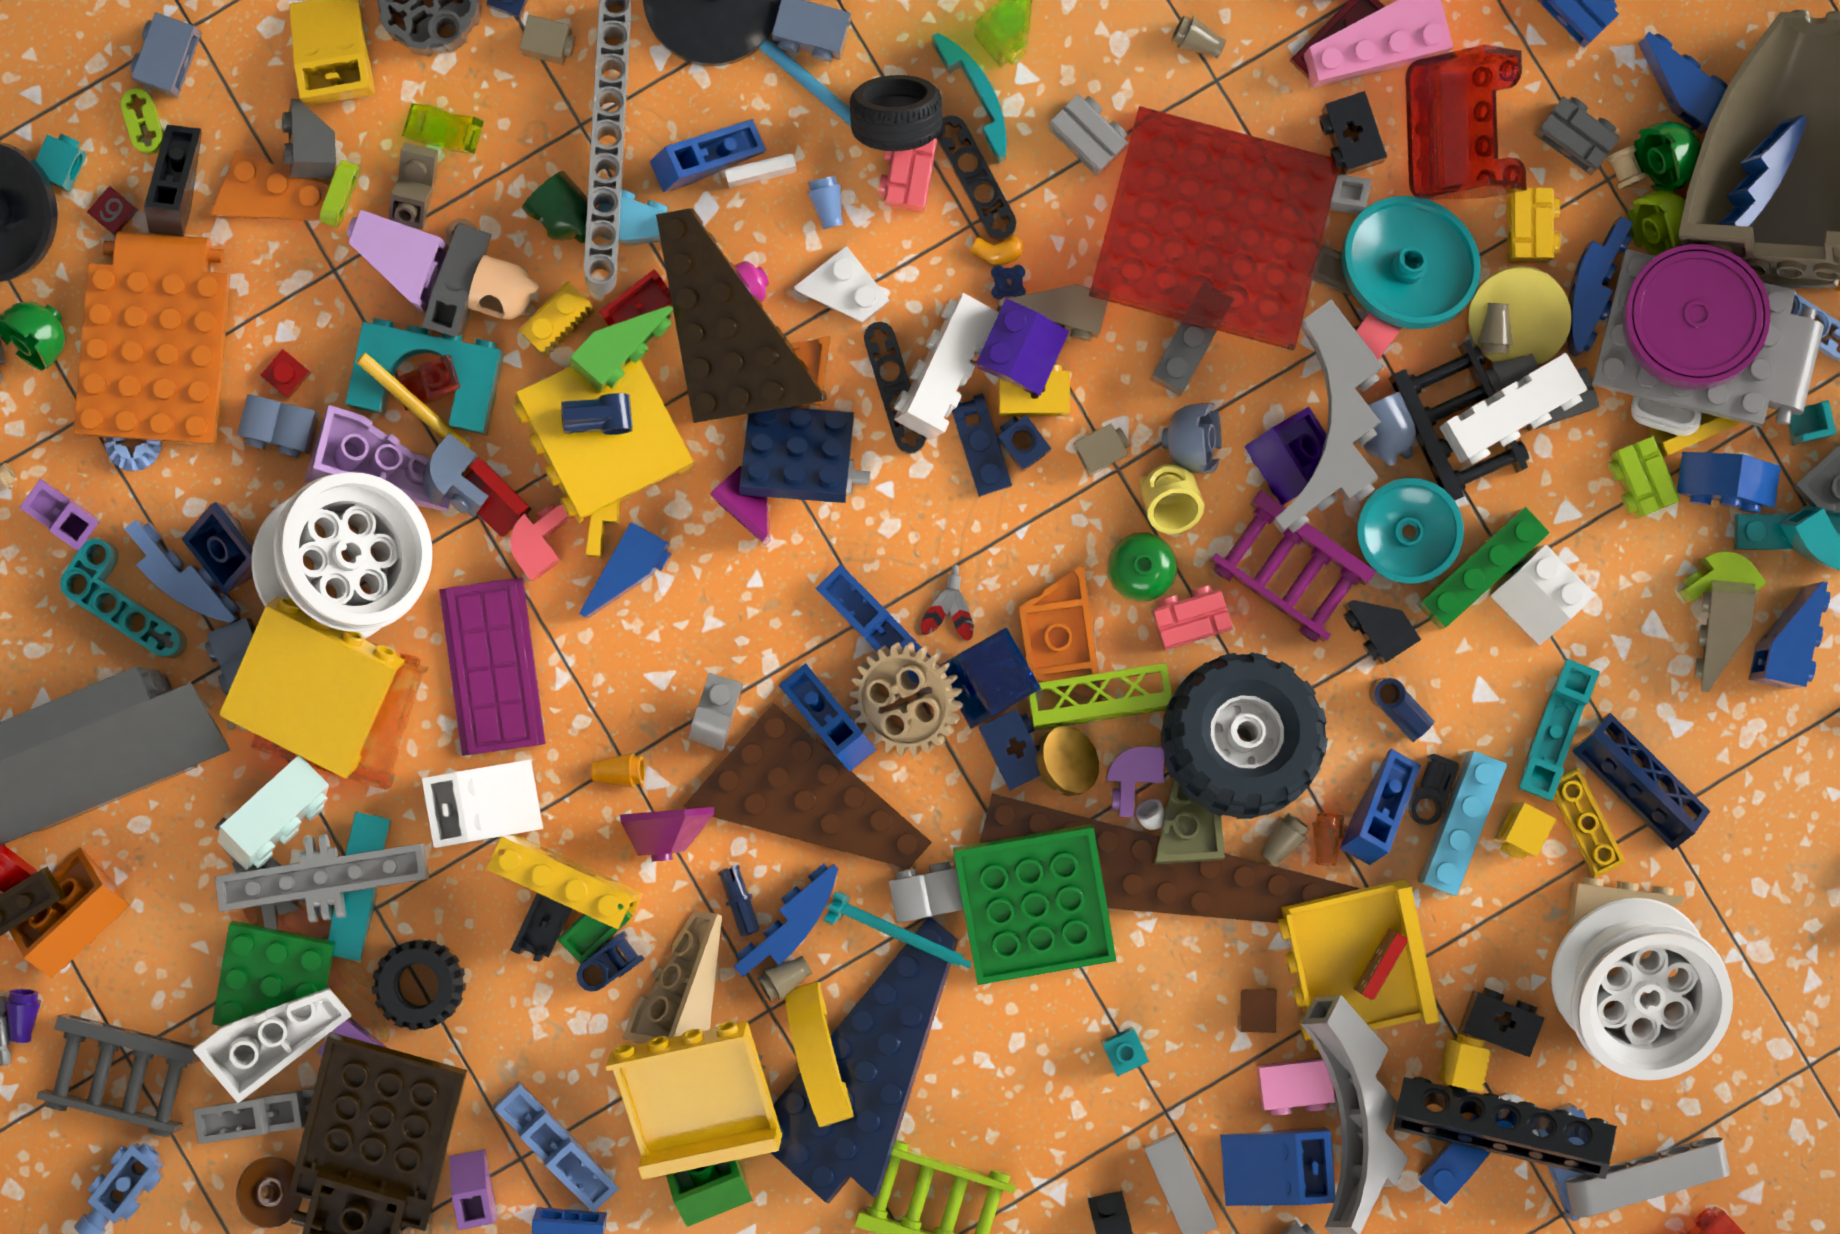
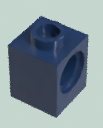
M1015 415L999 427L1002 433L998 435L997 439L1021 472L1027 470L1051 451V447L1027 415L1020 420ZM1016 433H1027L1032 439V445L1026 450L1015 448L1012 443V437Z

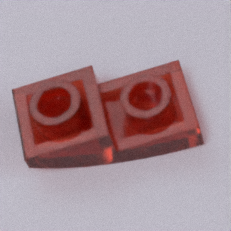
M445 355L419 365L416 370L395 377L425 405L450 395L461 388L451 355ZM404 405L405 411H410V410Z

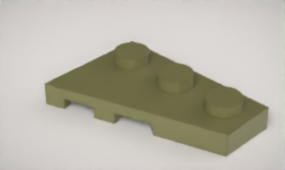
M1173 778L1153 865L1223 860L1225 852L1221 816L1206 811L1207 808L1196 801L1192 802L1181 792L1182 788Z

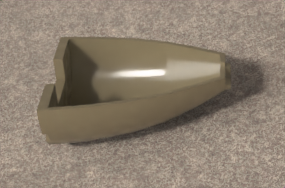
M1805 10L1780 12L1758 40L1728 85L1708 125L1690 180L1680 223L1679 239L1682 245L1706 244L1725 249L1749 264L1762 282L1780 287H1836L1840 280V11H1830L1823 18H1813ZM1804 115L1807 121L1796 153L1782 182L1762 212L1749 227L1717 225L1734 208L1727 195L1747 176L1740 163L1781 121Z

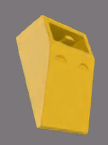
M309 0L289 4L294 67L301 101L309 107L376 95L360 0Z

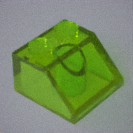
M1000 0L975 21L974 37L1000 67H1003L1007 62L1010 65H1014L1027 53L1025 48L1028 46L1032 0Z

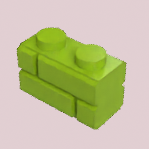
M1654 436L1610 454L1612 461L1608 462L1610 473L1616 482L1621 481L1625 490V494L1621 495L1623 504L1629 514H1635L1636 519L1681 501Z

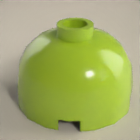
M1661 190L1646 194L1632 202L1634 209L1628 211L1627 219L1633 222L1629 231L1633 234V241L1638 248L1644 244L1646 250L1650 252L1649 255L1658 256L1669 249L1683 246L1679 239V229L1685 200L1681 196L1670 191Z

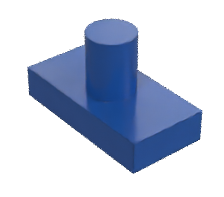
M537 1207L532 1219V1234H604L607 1212L593 1213L592 1211Z

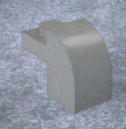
M712 673L708 674L692 721L689 741L720 751L724 750L743 683Z

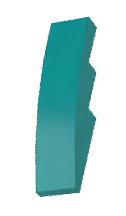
M355 812L345 856L385 849L391 820ZM377 887L345 892L346 917L344 918L336 917L334 907L328 937L329 941L336 942L333 957L361 962L378 895L376 893Z

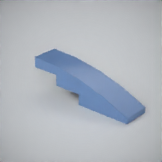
M519 1081L493 1104L494 1110L518 1132L519 1137L544 1161L545 1166L593 1213L619 1189L618 1185L592 1156Z

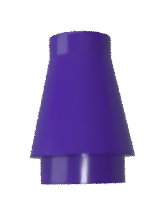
M31 989L10 990L9 998L5 999L10 1041L16 1043L31 1042L32 1031L41 1004V1000L38 999V992Z

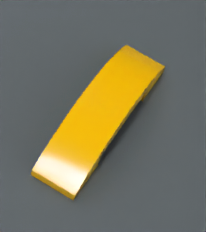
M816 981L794 988L785 996L788 1022L800 1073L819 1127H824L853 1118L854 1114L846 1083L841 1081L825 1016H828L820 982Z

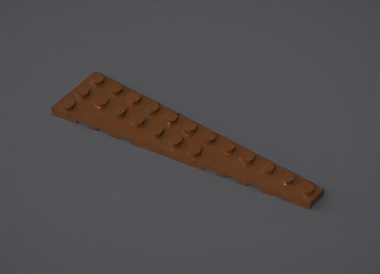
M993 793L980 843L1093 823L1107 908L1278 923V919L1283 918L1281 907L1361 889L1225 854L1223 860L1153 865L1159 836Z

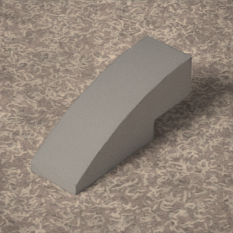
M1171 1132L1143 1145L1182 1234H1205L1218 1228L1176 1132Z

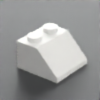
M1545 544L1538 547L1490 597L1540 646L1571 620L1596 594Z

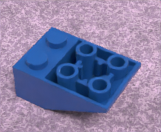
M1822 581L1805 585L1755 646L1748 680L1787 689L1807 687V683L1812 682L1816 671V661H1812L1814 649L1820 646L1823 637V627L1819 626L1821 614L1827 611L1830 603V592L1826 591L1828 582Z
M1326 1127L1220 1134L1226 1206L1334 1203L1335 1183L1331 1131Z

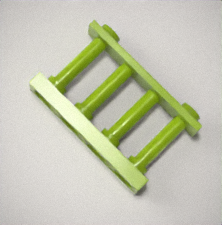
M896 1139L880 1193L877 1197H874L873 1204L868 1206L867 1211L859 1209L855 1222V1227L877 1234H956L953 1232L968 1181L972 1180L989 1186L975 1230V1234H989L1002 1191L1014 1194L1016 1185L1014 1182L1009 1181L1011 1176L1006 1173L992 1169L989 1175L908 1150V1143ZM904 1159L920 1164L921 1168L906 1217L902 1216L901 1221L888 1218V1212L885 1210L900 1161ZM936 1169L953 1174L955 1178L940 1227H936L933 1232L921 1228L922 1222L919 1220Z

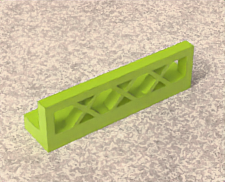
M1167 663L1027 684L1032 725L1035 731L1165 711L1172 697ZM1160 673L1163 692L1149 694L1138 686L1145 675ZM1139 676L1135 682L1128 679V677ZM1120 679L1131 687L1123 698L1113 699L1103 691L1111 680ZM1104 681L1100 688L1093 684ZM1085 684L1096 693L1089 703L1079 705L1068 696L1075 686ZM1069 687L1065 694L1061 692L1059 689H1057ZM1051 690L1061 697L1054 709L1038 710L1036 692ZM1134 690L1141 694L1130 697ZM1099 696L1106 699V701L1095 702ZM1064 701L1072 705L1068 707H1061Z

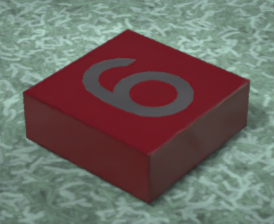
M109 186L87 213L116 236L117 232L122 230L138 209Z

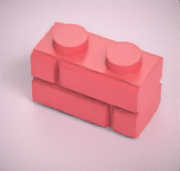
M937 139L922 147L911 150L885 151L884 161L890 162L888 175H881L878 195L884 196L885 206L925 212Z
M1211 585L1192 590V598L1179 601L1178 596L1175 595L1157 601L1159 608L1153 609L1152 615L1164 651L1233 630L1221 589L1212 591Z

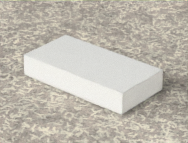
M790 153L728 168L725 173L729 188H734L796 173L797 169L794 156Z

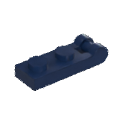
M983 393L974 395L973 400L963 403L959 401L957 407L952 410V415L978 497L1012 487ZM978 413L980 423L967 426L965 416Z

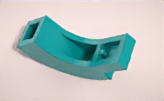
M1807 505L1779 523L1789 543L1800 555L1817 565L1840 570V535L1834 529L1824 508Z

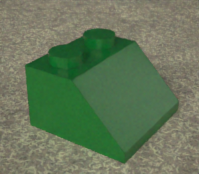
M739 1159L666 1175L673 1202L687 1227L753 1201Z

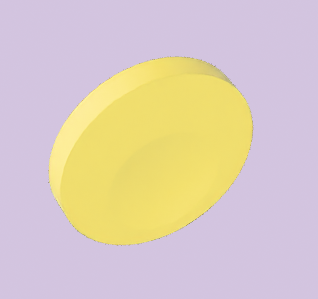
M1527 266L1502 269L1486 278L1472 297L1468 312L1469 329L1475 345L1480 350L1481 343H1478L1487 313L1488 303L1509 304L1513 345H1509V354L1482 352L1492 362L1523 355L1526 356L1532 353L1537 365H1540L1552 358L1562 348L1568 337L1571 327L1569 300L1561 285L1544 271Z

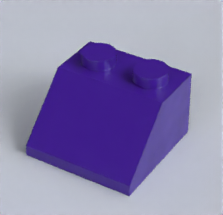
M1006 298L977 360L976 368L1041 396L1069 331L1042 314Z
M1307 407L1244 446L1252 462L1257 466L1280 504L1284 505L1300 495L1310 481L1322 455L1326 432L1310 407Z

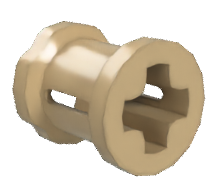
M1634 145L1606 157L1607 163L1612 164L1618 178V190L1648 178L1646 173L1641 172L1634 155L1636 151Z

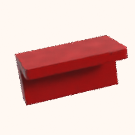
M478 457L469 466L472 470L464 478L489 496L477 514L499 536L505 537L513 529L517 520L524 513L527 515L532 508L482 458Z

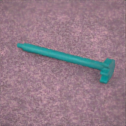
M841 891L834 892L833 902L829 904V912L823 921L834 925L845 915L959 967L962 965L970 969L972 962L963 959V955L850 905L849 895Z

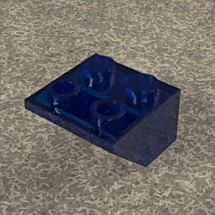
M1007 627L943 663L950 664L945 672L947 676L957 675L958 677L951 685L952 688L962 689V692L954 700L963 703L960 711L971 729L1041 689Z

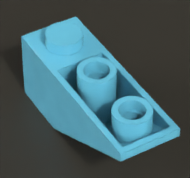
M622 189L619 243L628 246L661 242L656 214L667 213L668 207L652 200H648L647 205L634 200L635 195ZM601 202L597 210L603 213L608 212L613 208V205L608 202ZM601 235V237L611 240L608 236Z

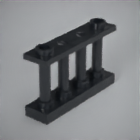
M1470 340L1458 346L1462 355L1416 377L1414 374L1408 375L1407 370L1403 369L1388 378L1394 392L1401 393L1415 422L1417 442L1437 485L1443 488L1454 501L1464 497L1462 490L1466 488V484L1510 464L1513 465L1516 473L1528 468L1526 461L1529 460V454L1521 440L1518 442L1514 440L1504 446L1506 451L1459 472L1457 469L1453 471L1447 458L1451 457L1453 450L1447 440L1443 438L1438 439L1432 426L1436 425L1437 420L1494 395V391L1482 368V365L1485 364L1483 354L1477 345L1472 346ZM1468 368L1476 388L1432 408H1429V406L1423 407L1418 394L1422 393L1421 389Z

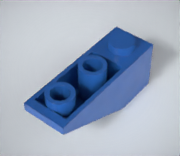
M1648 32L1638 45L1673 114L1702 134L1708 128L1728 85L1719 77L1714 75L1710 77L1700 70V64L1691 56L1686 54L1682 56L1671 48L1673 46L1666 37L1658 33L1653 35L1651 32Z

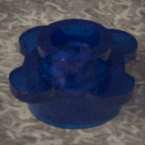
M996 265L992 268L991 276L994 278V287L991 290V294L995 299L1001 300L1003 297L1011 298L1025 295L1026 290L1023 287L1022 279L1025 276V269L1021 265H1015L1013 268H1003L1001 265ZM1010 279L1012 281L1011 285H1006L1005 280Z

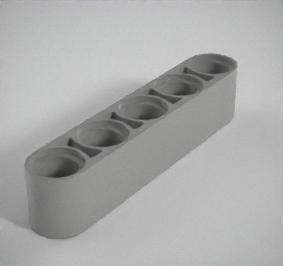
M1712 1137L1610 1165L1606 1179L1579 1174L1566 1179L1565 1183L1572 1216L1589 1217L1729 1176L1731 1172L1724 1139Z

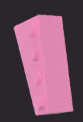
M1397 0L1310 46L1303 57L1307 64L1311 88H1316L1442 57L1453 49V44L1441 0Z

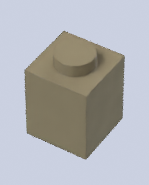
M528 15L520 50L524 56L564 65L566 56L571 57L573 54L576 37L571 36L572 31L568 24Z
M1112 423L1075 442L1073 448L1090 477L1127 457L1128 452L1125 448L1129 447L1130 444L1121 428L1115 430Z

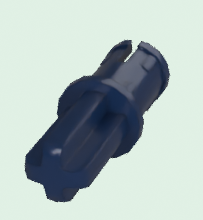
M735 865L729 870L726 868L719 871L718 875L721 878L728 902L725 904L731 907L739 934L741 936H748L758 932L760 927L750 901L753 896L747 892L740 872V866Z

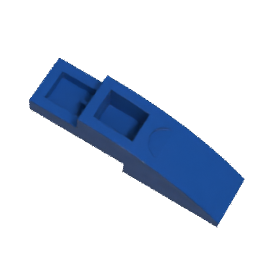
M1622 216L1614 221L1602 245L1592 240L1585 246L1577 264L1568 297L1571 308V327L1567 343L1569 354L1574 357L1582 353L1583 350L1587 352L1590 350L1598 333L1593 331L1598 320L1604 321L1610 312L1612 301L1609 299L1613 290L1602 285V282L1608 284L1617 268V265L1612 263L1618 251L1625 252L1633 237V234L1629 233L1633 222Z
M823 863L808 876L812 882L801 891L796 886L781 898L785 905L779 911L788 921L782 924L778 919L763 932L767 939L757 947L751 942L735 955L739 962L734 965V968L742 977L769 955L780 965L807 937L820 918L834 888L838 868L835 864L827 868Z

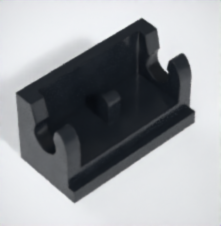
M537 893L510 950L517 954L528 951L534 955L533 960L537 962L542 961L545 956L549 958L572 908Z

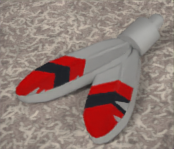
M953 565L951 574L947 575L946 588L948 589L942 591L922 619L921 632L924 635L937 630L950 612L958 634L965 640H971L973 637V619L966 601L959 591L961 576L958 575V565Z

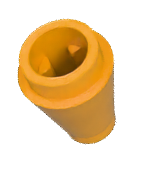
M634 753L593 761L591 769L593 782L635 788L636 784H643L645 781L643 756H635Z

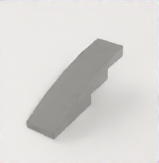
M314 1088L246 1099L239 1103L235 1101L193 1109L198 1143L204 1144L303 1128L306 1124Z

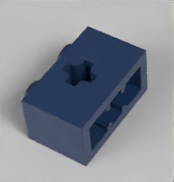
M1016 708L978 727L1009 791L1040 776L1036 762V752L1039 751L1040 744L1035 746L1030 736V733L1035 730L1026 712L1019 714ZM1015 738L1017 742L1023 741L1026 747L1021 750L1023 757L1019 759L1015 754L1008 755L1006 751L1011 746L1009 740Z

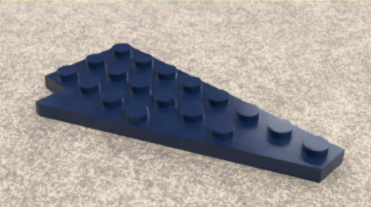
M930 916L915 933L954 952L959 941ZM909 944L903 947L830 1036L841 1081L846 1083L854 1117L819 1127L801 1073L797 1075L773 1104L782 1132L779 1151L771 1152V1154L826 1203H830L850 1178L855 1180L871 1196L877 1197L880 1193L951 963Z

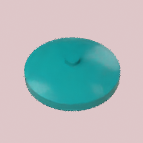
M1415 196L1389 197L1368 206L1358 215L1344 238L1341 252L1343 274L1349 289L1357 301L1380 320L1407 329L1433 328L1455 318L1473 297L1480 279L1481 262L1479 251L1468 228L1456 215L1445 207L1433 201Z

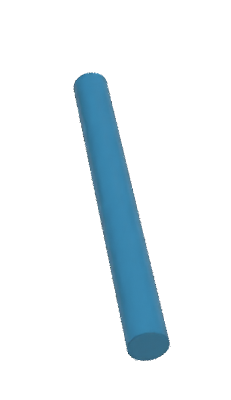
M766 38L762 42L759 49L851 126L850 107L783 50L778 48L770 39Z

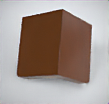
M1276 989L1241 990L1238 1031L1276 1033Z

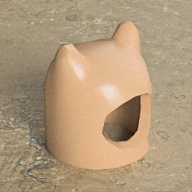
M483 255L470 287L467 303L468 309L501 319L512 320L520 315L531 317L537 312V308L530 302L532 293L539 290V284L531 280L528 271L524 268Z

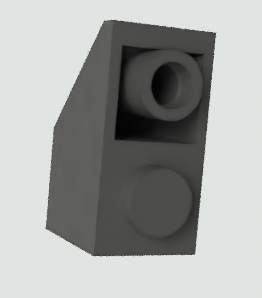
M291 99L289 111L282 113V132L288 133L289 143H284L283 163L290 165V178L332 179L336 166L335 132L299 99Z

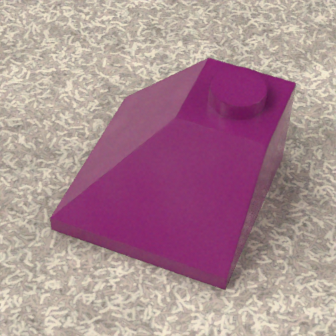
M739 466L710 495L740 524L767 546L771 541L768 497L739 495L742 467Z
M714 807L621 814L620 822L638 856L651 855L652 862L673 860L672 853L685 852L714 815Z

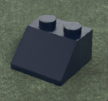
M218 502L210 504L183 536L182 541L225 594L253 578L252 551L254 541L225 505Z

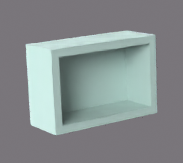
M298 755L220 826L217 842L246 871L253 865L260 868L272 857L273 853L271 851L278 842L281 841L285 845L299 832L298 827L302 823L301 821L306 817L311 821L325 808L324 803L328 799L326 794L329 784L303 757Z

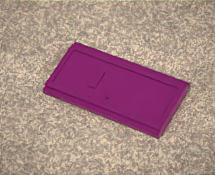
M523 577L439 589L462 756L546 744Z

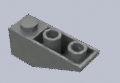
M457 224L432 290L422 327L454 337L464 334L470 313L467 305L470 287L477 266L483 255L487 253L492 236L491 233Z

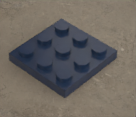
M785 407L749 413L739 495L846 503L854 412Z

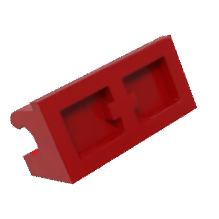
M653 269L601 309L599 313L607 324L611 326L667 306L672 307L670 290L657 271Z

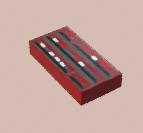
M1389 928L1354 990L1370 1000L1375 999L1406 946L1408 939Z

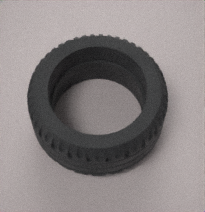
M909 75L877 77L862 83L851 94L850 122L852 133L858 141L870 148L884 151L911 150L930 143L941 132L943 125L942 97L939 89L925 79Z

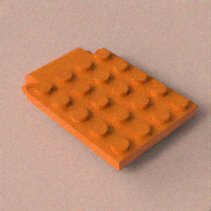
M118 231L115 241L103 242V254L113 255V265L88 263L73 434L216 445L230 275L228 273L209 272L210 262L223 263L224 259L223 249L211 248L212 242L210 238Z

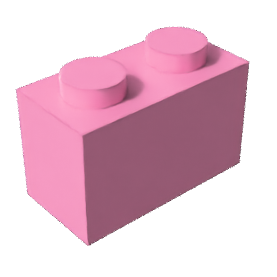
M1322 1057L1256 1065L1261 1108L1264 1111L1270 1110V1115L1292 1113L1291 1107L1305 1106L1306 1111L1327 1109L1326 1103L1335 1102L1333 1083Z

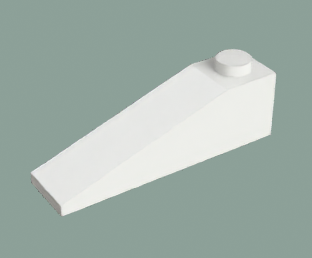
M327 988L221 1026L195 1046L193 1051L236 1102L239 1103L352 1015L333 991Z

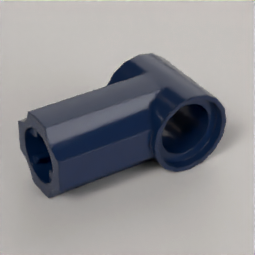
M613 393L602 395L594 400L561 402L564 434L601 431L605 435H618L633 431L629 394Z
M1379 678L1371 685L1369 696L1372 703L1380 708L1411 742H1415L1418 738L1422 737L1435 723L1397 679ZM1391 684L1395 689V698L1390 703L1385 704L1380 699L1379 692L1382 686Z

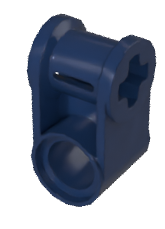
M625 931L602 946L596 954L580 965L577 971V981L584 990L598 991L604 988L614 979L620 978L645 959L643 955H638L629 944ZM617 947H619V949L622 951L624 956L627 958V961H625L621 954L618 952ZM590 965L598 966L603 972V979L598 985H590L584 979V971Z

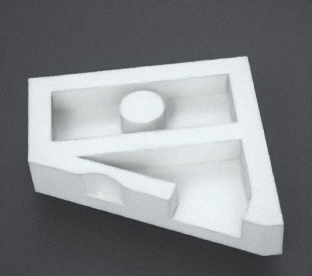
M847 246L794 287L798 294L820 302L822 305L834 311H839L862 324L890 303L884 292Z

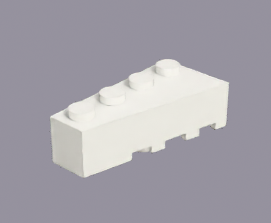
M1567 353L1523 377V379L1492 395V397L1472 406L1461 413V415L1446 421L1439 428L1460 464L1469 459L1473 465L1490 455L1487 448L1498 441L1504 447L1521 437L1518 430L1529 423L1535 429L1552 419L1549 412L1560 405L1566 411L1583 400L1579 394L1588 389Z

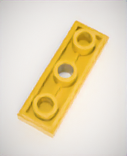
M1575 768L1563 774L1553 799L1592 877L1596 878L1626 863L1580 768ZM1586 816L1592 821L1589 829H1585L1582 826V819Z

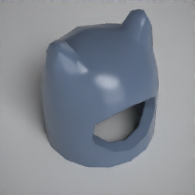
M1394 393L1368 405L1381 422L1374 429L1377 435L1363 445L1365 451L1370 456L1383 459L1389 466H1393L1397 462V456L1399 455L1404 459H1410L1413 456L1411 445L1417 432L1415 422L1401 393Z

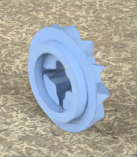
M106 437L104 443L108 458L119 468L127 471H139L152 465L159 456L162 441L143 440L147 441V443L135 446L132 458L130 448L119 444V442L129 439Z

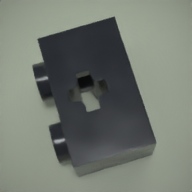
M1365 91L1324 105L1321 110L1323 115L1319 116V123L1325 136L1330 135L1334 147L1330 149V155L1336 169L1341 167L1343 175H1348L1385 161L1387 154ZM1347 127H1349L1351 132L1358 133L1354 142L1351 137L1345 138L1343 136Z
M1485 987L1482 994L1472 991L1458 1030L1530 1057L1545 1019L1535 1014L1538 1007L1517 1000L1515 1006L1502 1002L1504 994ZM1505 1014V1017L1511 1021L1509 1026L1502 1025L1500 1027V1024L1494 1020L1496 1015L1503 1016Z

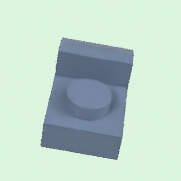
M450 433L438 445L425 466L423 472L424 489L429 499L436 506L444 497H447L457 511L474 517L489 496L462 476L477 454Z

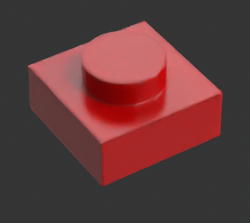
M282 349L260 376L289 399L311 372Z

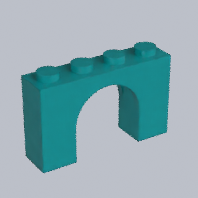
M377 318L373 319V324L362 323L345 403L347 406L383 415L386 412L390 392L356 363L364 352L392 376H394L397 368L411 356L431 353L448 360L456 376V392L449 426L457 430L482 435L488 434L504 353L496 349L497 343L476 339L474 345L462 342V336L454 337L442 333L441 338L428 335V329L408 325L407 331L393 328L394 322Z

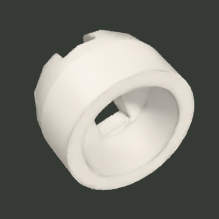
M1150 799L1141 803L1136 809L1135 814L1143 827L1149 830H1156L1162 827L1165 809L1159 800Z

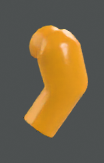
M1016 236L1008 237L1007 241L992 245L977 237L970 252L994 266H1002L1016 261L1022 255L1024 244Z

